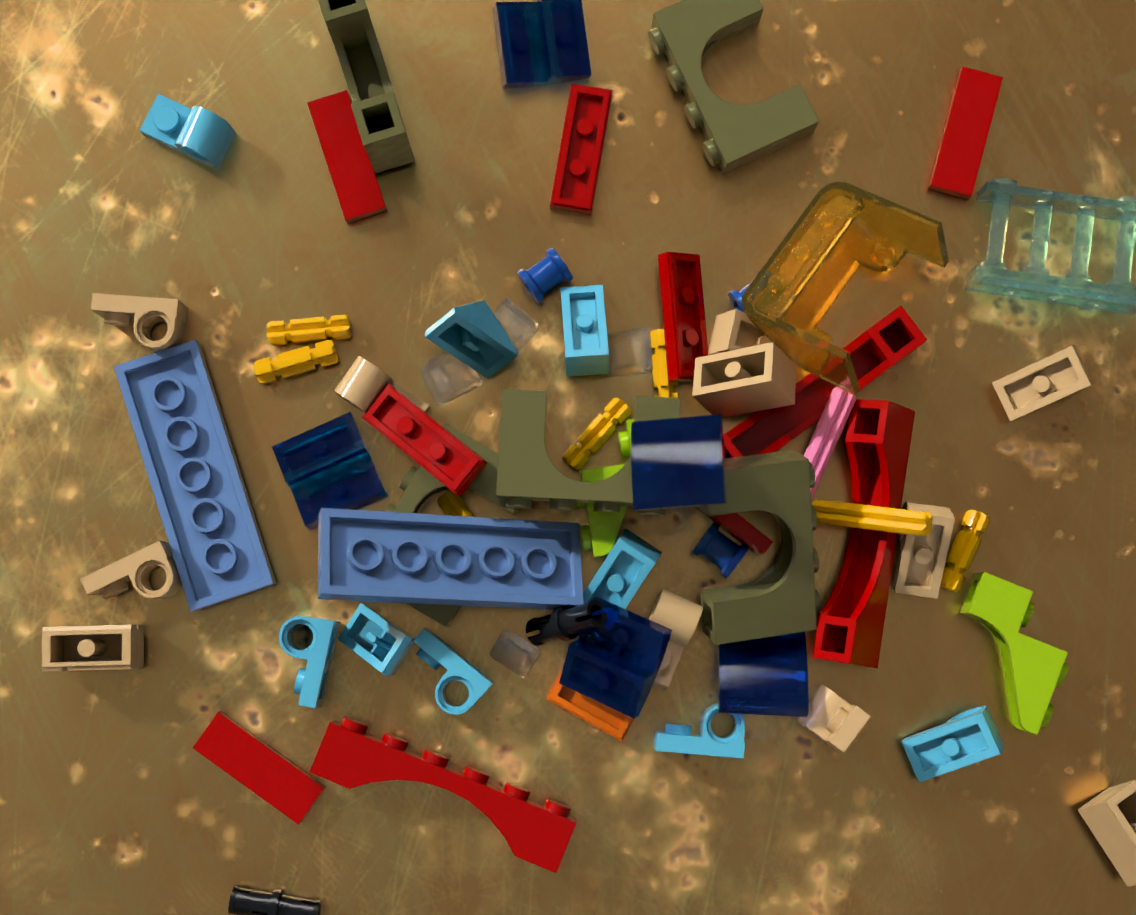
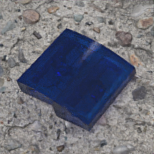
M537 0L536 2L495 3L492 11L503 89L560 84L586 79L592 75L582 0Z
M351 412L272 446L285 482L293 493L303 522L309 531L318 527V514L321 508L358 510L388 496Z
M721 414L632 422L631 466L633 507L635 511L727 504L724 472L725 450Z
M596 596L590 600L600 601L605 608L592 612V615L596 616L607 612L606 624L602 628L580 632L578 640L569 644L559 683L623 714L636 718L639 716L654 684L672 629Z
M805 632L717 645L718 713L808 717V664Z

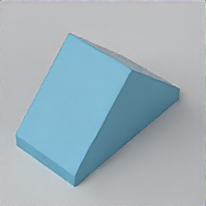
M485 300L454 307L425 331V338L486 378H490L518 356L516 347Z
M360 603L339 635L338 640L382 674L392 676L395 675L414 645L413 640L416 637L370 607Z

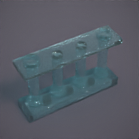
M995 178L991 182L987 181L977 192V201L991 202L993 206L986 261L981 262V265H976L967 273L965 290L1131 315L1136 313V288H1134V283L1130 281L1136 236V197L1125 196L1113 200L1017 186V181L1009 178ZM1010 205L1035 209L1028 267L1023 268V272L1007 269V264L1003 263ZM1052 211L1077 215L1070 274H1066L1065 278L1050 276L1049 270L1045 269ZM1095 218L1119 221L1113 278L1107 284L1091 282L1092 277L1088 275Z

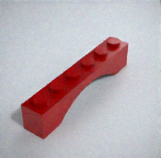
M899 306L797 382L794 405L757 411L692 457L687 465L693 472L692 463L777 452L820 420L831 392L835 387H841L856 394L927 341L926 337L904 308Z
M856 399L848 418L845 438L850 460L853 503L901 509L915 411L888 400ZM851 527L846 556L839 578L828 601L819 613L812 658L878 669L897 533Z
M344 716L342 722L334 720L329 723L309 771L310 773L349 789L372 782L389 780L424 782L447 789L468 800L484 813L505 837L515 857L557 873L576 825V818L569 815L570 807L551 799H547L545 805L528 799L531 793L529 790L506 782L504 788L488 782L489 774L476 768L465 766L462 772L447 766L449 758L434 751L425 749L423 755L406 749L409 742L395 735L384 733L381 739L366 733L368 725L353 718Z

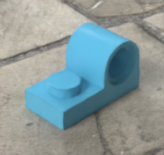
M161 94L157 95L139 130L144 136L217 170L237 134L231 125L217 114L199 106H193L192 109Z
M603 285L560 287L566 377L609 374V348Z
M625 529L583 593L584 603L590 600H598L605 607L604 609L592 612V615L596 616L607 612L605 626L612 629L662 552L628 529Z
M295 616L288 619L279 631L281 648L292 657L308 660L306 669H299L295 681L294 694L300 695L298 705L310 708L322 706L338 634L339 621ZM302 624L307 625L313 633L312 643L306 649L298 648L293 641L294 630Z
M423 628L413 640L420 647L416 655L435 670L440 665L447 669L435 688L437 705L446 713L459 715L467 712L494 683L429 628ZM451 681H461L468 687L469 697L464 704L454 705L447 700L445 690Z
M714 703L708 706L701 715L699 734H691V726L665 724V731H655L653 748L655 751L744 759V718L741 712L734 706L725 703ZM720 712H727L733 718V729L725 736H717L711 730L712 718Z
M987 705L960 713L949 719L945 724L908 736L901 741L918 782L1000 755L1005 748Z

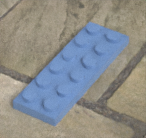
M195 339L114 366L190 612H195L275 585L276 581L200 343Z
M321 508L318 514V599L554 610L561 606L572 608L584 604L579 523Z

